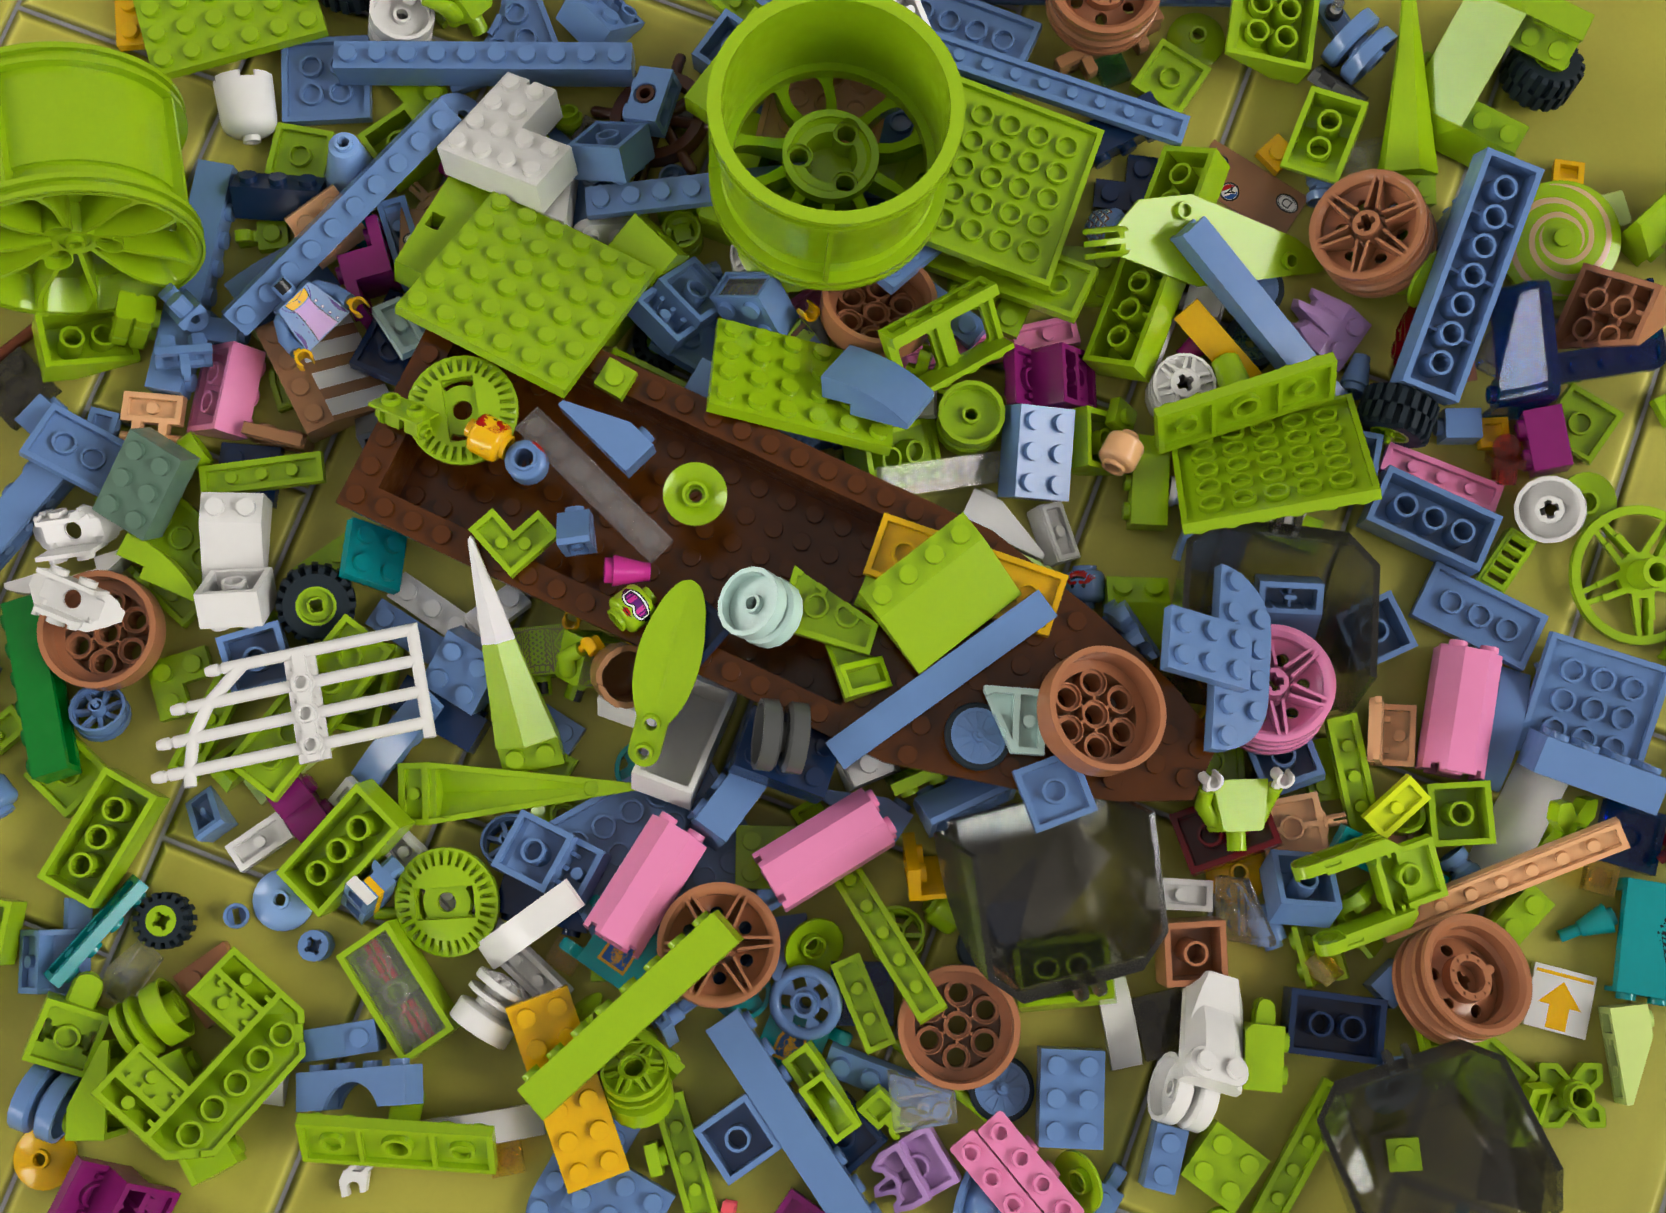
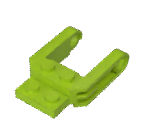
M1370 832L1291 862L1290 866L1296 882L1323 874L1329 876L1366 862L1377 901L1381 904V909L1313 935L1312 941L1318 956L1329 957L1338 955L1412 928L1419 915L1417 911L1419 906L1449 895L1431 835L1426 833L1397 844L1375 832Z

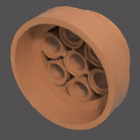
M923 268L892 295L876 282L855 289L822 291L819 303L821 323L837 348L845 350L849 345H853L886 358L877 330L938 298L937 291L931 277ZM927 334L899 349L900 357L903 358L917 350L928 338Z
M94 570L72 576L77 579L83 576L99 582V588L109 591V594L114 598L121 597V608L125 611V615L121 623L90 632H83L80 630L67 629V624L65 627L50 624L45 621L47 616L40 614L37 623V642L45 663L53 673L64 681L91 690H118L139 681L154 667L165 644L166 621L160 603L144 585L116 572ZM70 590L65 595L66 605L70 608L79 606L81 595L78 591ZM145 615L146 623L142 628L138 629L136 625L137 620L140 616ZM116 627L117 636L110 642L108 639L109 631ZM87 640L89 644L88 649L84 654H81L80 645L83 641ZM137 645H140L142 649L141 654L137 659H133L132 651ZM111 657L113 661L112 668L105 672L104 662Z
M1091 646L1063 659L1048 672L1041 684L1037 698L1038 725L1045 744L1061 762L1085 775L1095 777L1113 776L1140 765L1155 752L1165 732L1167 719L1166 703L1157 679L1141 660L1120 648ZM1083 680L1088 683L1090 691L1084 687ZM1058 695L1064 699L1065 707L1058 701ZM1110 697L1116 702L1117 708L1112 706ZM1085 712L1091 716L1092 724L1087 721ZM1112 730L1117 732L1119 741L1114 738ZM1087 744L1093 748L1094 757L1088 752Z
M948 964L929 970L927 974L946 1002L948 1009L920 1025L904 998L902 999L897 1018V1032L905 1058L922 1078L941 1088L970 1090L990 1083L1006 1070L1013 1060L1019 1045L1021 1022L1018 1008L1012 995L996 977L975 966ZM955 983L964 984L967 990L966 996L960 1001H954L949 996L950 987ZM984 1000L990 1001L993 1005V1012L987 1018H981L976 1013L978 1003ZM956 1015L962 1016L966 1023L965 1028L959 1033H953L948 1028L950 1018ZM928 1030L934 1031L938 1036L937 1043L931 1048H926L920 1043V1036ZM981 1033H988L992 1037V1045L987 1050H979L975 1046V1039ZM953 1048H960L964 1051V1060L959 1065H952L947 1061V1054Z

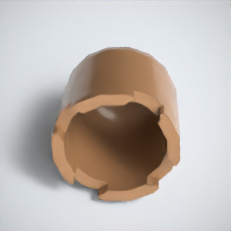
M624 642L608 644L598 651L592 659L590 677L595 690L604 700L614 707L628 709L634 707L632 678L638 646Z

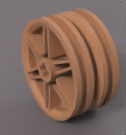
M1045 0V6L1050 25L1063 42L1082 53L1106 56L1124 52L1144 38L1154 22L1161 0ZM1071 5L1080 6V7H1079V8H1073ZM1124 11H1133V13L1127 14ZM1098 16H1102L1104 25L1096 23Z
M1368 169L1342 178L1323 194L1316 204L1310 219L1309 241L1315 257L1330 278L1341 289L1358 297L1382 298L1396 294L1409 287L1416 271L1427 260L1429 254L1436 251L1438 229L1432 212L1413 182L1394 171ZM1365 203V205H1364V209H1365V210L1360 211V209H1358V207H1359L1360 205H1362V204ZM1407 231V237L1404 240H1399L1400 234ZM1353 252L1352 261L1346 260L1347 254ZM1385 258H1386V260H1385L1384 262H1382V263H1376V261H1379V260H1382V259H1385Z
M711 882L686 891L671 904L658 930L657 954L661 958L670 951L667 945L681 932L683 933L686 925L691 924L705 910L710 914L712 908L720 907L724 917L744 940L681 996L695 1005L720 1009L745 1002L756 995L768 983L779 960L781 941L776 919L767 904L759 896L740 885L727 882ZM742 922H749L751 924V931L748 934H742L739 931V925ZM744 954H749L753 958V963L748 967L743 966L740 962ZM715 973H724L726 980L723 984L719 985L713 981Z
M1467 913L1456 914L1411 934L1402 942L1393 961L1392 984L1400 1009L1410 1024L1420 1034L1439 1045L1452 1048L1467 1047L1507 1033L1523 1021L1530 1008L1532 977L1521 948L1505 929L1483 916Z

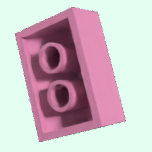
M235 341L212 345L213 367L200 368L186 432L193 431L196 435L232 441L247 439L245 434L241 433L244 421L253 423L254 406H256L260 397L259 383L266 370V352Z

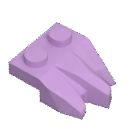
M1311 288L1309 292L1310 304L1293 298L1291 310L1298 317L1299 321L1297 323L1291 322V324L1316 355L1333 352L1338 360L1337 372H1339L1372 325L1351 305Z
M930 1121L900 1137L898 1141L893 1142L879 1152L871 1167L874 1172L883 1173L885 1176L882 1181L874 1186L875 1198L891 1194L895 1195L897 1199L893 1204L895 1213L913 1210L930 1201L934 1195L955 1185L963 1178Z

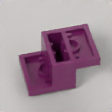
M376 214L365 218L367 228L363 229V235L367 247L337 255L339 266L335 267L339 283L341 285L344 284L346 290L355 297H363L369 303L370 308L364 304L356 308V311L361 313L363 318H357L353 314L355 321H360L366 329H368L374 318L372 315L373 306L371 299L386 295L389 289L395 291L403 290L401 284L395 281L394 262L382 223Z
M1063 342L1035 349H1029L1014 343L1015 348L1005 353L1003 366L1005 369L1004 395L1006 405L1022 403L1066 409L1088 405L1097 408L1095 371L1082 360L1085 353L1084 350Z
M77 1155L47 1213H172L181 1193L176 1188L149 1183L132 1166Z

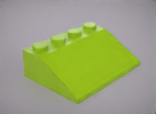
M1231 0L1224 54L1271 79L1298 84L1311 71L1320 0Z
M962 512L861 590L858 598L916 672L921 674L1017 599L1022 593L984 537L964 512Z

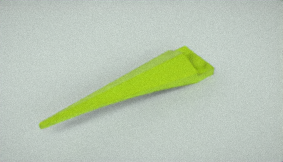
M1401 0L1394 73L1377 169L1394 171L1408 178L1418 188L1428 207L1437 205L1435 175L1438 174L1417 1Z
M442 762L397 763L398 805L415 822L414 825H432L636 791L631 789V782Z

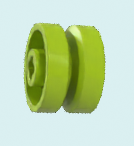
M965 380L951 386L945 391L938 406L935 425L939 441L948 451L959 456L974 457L987 452L995 445L1005 422V406L1002 397L992 386L982 381Z

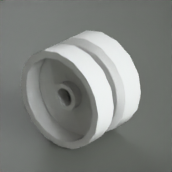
M370 0L368 37L370 41H432L435 11L423 6L420 0L412 6L405 4L402 0Z
M1542 476L1528 482L1518 493L1514 504V516L1520 530L1529 538L1542 543L1562 542L1573 537L1583 527L1587 516V501L1581 489L1570 480L1558 476ZM1548 504L1556 505L1557 511L1554 512L1553 516H1549L1545 512V507Z
M1169 1051L1160 1058L1152 1073L1147 1096L1148 1112L1151 1119L1167 1125L1177 1124L1178 1127L1184 1130L1200 1133L1211 1123L1217 1111L1221 1093L1178 1081L1179 1053Z

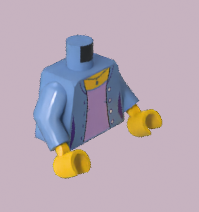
M282 276L271 286V289L283 300L273 310L276 314L273 322L278 342L294 358L300 371H305L301 363L302 359L308 358L315 364L311 350L350 313L346 308H349L357 318H363L362 314L356 311L357 306L364 304L370 308L369 303L363 297H355L337 284L318 279L312 282L303 281L295 287L285 276Z

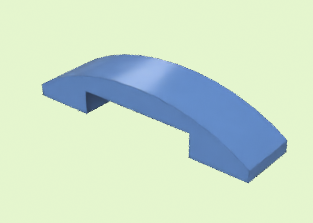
M1503 666L1501 667L1485 780L1491 781V791L1500 792L1513 761L1525 720L1531 675Z

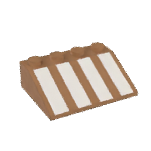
M350 314L311 350L315 364L308 358L301 360L305 371L298 369L294 358L278 342L273 321L255 328L312 444L355 425L356 418L374 413L376 409L368 406V402L389 392L384 381L350 367L349 361L362 340Z

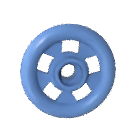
M796 965L786 969L778 982L774 981L769 994V1008L773 1020L784 1033L795 1039L808 1041L822 1038L835 1028L842 1014L843 1000L838 984L826 971L812 965ZM804 977L807 986L795 989L793 980ZM819 984H822L828 993V996L824 999H821L820 994L815 990V987ZM782 995L791 996V1008H782ZM802 997H808L811 1000L810 1007L802 1003ZM821 1007L828 1012L826 1019L822 1023L815 1018ZM795 1014L800 1018L807 1019L805 1027L792 1023Z

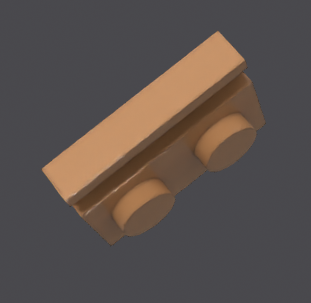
M244 421L241 433L245 434L253 443L281 447L286 451L294 453L313 452L315 447L306 438L307 434L303 432L280 430L266 423H260L259 425Z

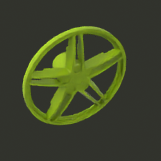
M1631 505L1612 509L1590 522L1579 535L1572 549L1568 578L1574 603L1582 617L1592 628L1613 641L1628 645H1649L1666 640V630L1654 634L1653 620H1656L1655 592L1666 593V559L1664 558L1666 556V531L1654 553H1649L1666 524V511L1644 505ZM1626 515H1647L1661 520L1640 552H1637L1620 533L1617 534L1608 522ZM1600 528L1604 532V534L1611 540V542L1624 554L1622 558L1619 556V554L1616 552V550L1613 548L1610 542H1607L1603 535L1599 532ZM1595 536L1620 570L1583 589L1581 583L1582 558L1589 541ZM1616 581L1617 589L1586 599V593ZM1629 593L1635 635L1625 634L1608 626L1595 614L1590 605ZM1639 599H1642V617H1643L1644 636H1642L1641 623H1640V621H1642V619H1641Z

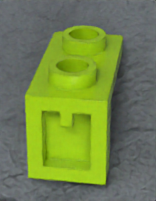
M1370 880L1340 896L1343 909L1336 918L1339 924L1363 916L1361 911L1372 903L1369 899L1375 893ZM1379 939L1357 948L1368 959L1376 956L1384 943Z

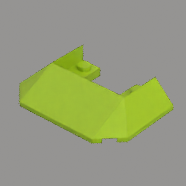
M1463 0L1425 67L1435 150L1469 167L1473 155L1487 147L1515 157V152L1530 127L1477 101L1508 46L1562 72L1578 44L1583 41L1595 15L1565 0Z
M234 946L185 995L232 1037L196 1078L187 1085L140 1042L90 1093L94 1099L164 1161L214 1157L306 1056L303 1024L305 1023L304 1009Z

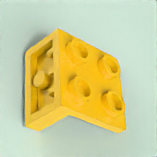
M914 832L902 833L903 864L909 902L945 898L957 899L972 896V886L964 853L923 857L922 844H916Z

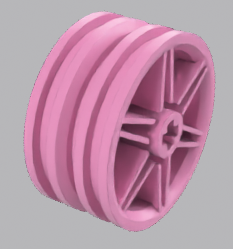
M1271 624L1270 681H1272L1274 686H1278L1276 691H1273L1272 687L1269 686L1266 720L1256 736L1245 745L1239 747L1254 754L1280 755L1302 747L1317 734L1334 703L1336 676L1330 658L1312 637L1289 626ZM1280 655H1284L1288 659V663L1283 667L1278 666L1277 657ZM1299 680H1306L1309 683V688H1305L1297 684ZM1295 709L1298 712V716L1293 719L1288 718L1286 710Z

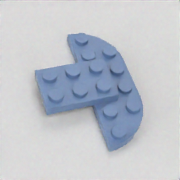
M1220 564L1214 567L1211 616L1173 604L1164 607L1160 670L1207 683L1203 751L1219 753L1245 745L1261 729L1268 710L1271 618L1261 596L1250 581L1235 569Z
M613 1118L626 1156L641 1128L632 1129L623 1126ZM553 1153L530 1194L526 1213H667L676 1194L629 1167V1171L568 1194L555 1154Z

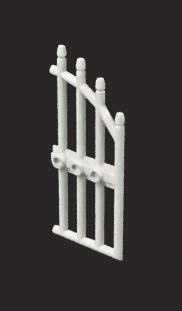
M418 623L390 627L205 667L204 673L206 677H215L221 674L225 676L205 698L170 706L172 716L198 712L189 733L173 736L172 738H162L156 741L158 751L186 746L184 766L151 774V781L153 784L167 783V781L172 782L184 779L185 789L197 787V776L297 755L300 765L331 759V748L423 730L424 739L437 737ZM407 637L409 656L319 674L317 655ZM284 662L287 681L227 693L246 670ZM412 668L415 683L413 687L324 705L321 686ZM289 693L291 712L204 730L214 708ZM412 699L418 700L420 717L331 736L328 734L326 717ZM291 724L294 725L296 743L198 763L200 743Z

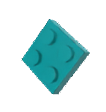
M352 517L347 520L339 577L393 595L400 592L407 537L395 531Z

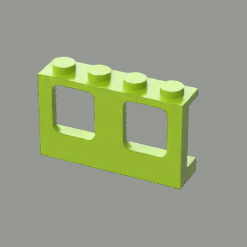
M980 275L877 330L886 358L903 367L899 349L927 334L936 365L932 370L918 378L934 392L940 388L949 387L955 380L966 374L976 372L982 365L1002 358L1006 352L1012 350L1015 346L1012 341L1004 338L993 301V298L1000 294L997 283ZM978 306L986 332V339L982 343L959 354L951 328V321Z

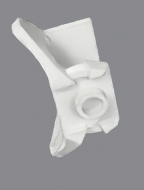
M86 504L80 505L76 510L67 511V508L53 510L52 508L39 512L38 516L33 517L34 527L32 530L36 541L47 551L34 558L35 562L49 561L50 565H56L66 562L68 558L76 557L77 561L92 559L96 557L95 552L116 539L123 528L92 510L93 506ZM74 522L80 526L81 536L79 538H74L68 534L66 529L68 523Z
M51 564L50 568L37 567L35 571L37 573L33 574L29 583L34 603L31 614L47 616L45 621L59 627H65L67 624V629L83 632L106 628L122 622L125 611L121 608L118 600L109 594V591L98 587L99 582L83 576L77 579L69 575L70 570ZM70 590H76L81 595V603L76 608H70L65 603V595Z

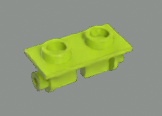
M394 392L384 393L382 396L368 402V406L376 409L375 417H377L380 423L400 430L403 428L404 421V432L420 440L431 437L433 428L430 427V420L439 416V412L427 408L424 404L415 403L403 398Z

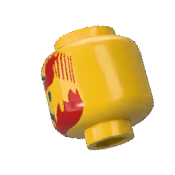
M483 414L477 420L472 418L464 430V436L467 437V449L489 462L497 461L499 458L505 459L507 450L515 441V437L512 436V428L507 423L490 414Z

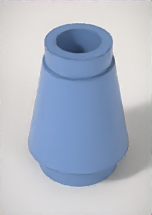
M1363 353L1353 354L1339 382L1348 394L1352 393L1354 400H1360L1365 386L1369 385L1371 359Z

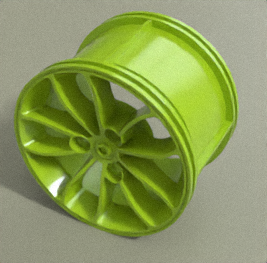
M772 0L748 15L733 30L718 52L708 81L709 190L713 209L722 230L743 257L764 273L793 286L822 291H840L863 287L887 278L908 264L923 249L935 231L943 211L948 190L949 172L958 152L965 119V97L962 80L957 65L942 39L917 14L894 0ZM816 78L820 81L825 93L826 109L813 111L803 116L791 102L789 86L797 81ZM840 78L860 82L880 91L886 97L858 118L849 112L837 109L833 79ZM773 93L778 111L790 128L785 138L742 134L740 132L741 127L749 114L763 99ZM903 110L914 125L913 133L898 142L877 143L872 129L888 115ZM841 140L849 141V143H844ZM924 151L925 175L909 189L902 187L877 170L878 166L905 161ZM735 153H749L781 161L782 166L765 175L753 177ZM802 161L805 164L798 166L793 164V162ZM791 186L796 190L790 201L774 193ZM847 187L850 191L838 190V188ZM868 191L888 201L869 207L863 193ZM809 200L822 203V209L807 207L806 204Z
M43 41L0 47L1 308L48 316H86L114 312L118 293L121 290L136 293L137 296H140V294L153 296L156 300L161 299L158 296L159 292L169 283L180 289L201 269L206 256L204 230L200 217L189 204L181 151L188 134L186 108L183 97L176 85L153 65L125 52L77 42Z

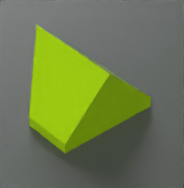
M824 643L845 703L893 686L882 656L874 657L870 655L868 657Z

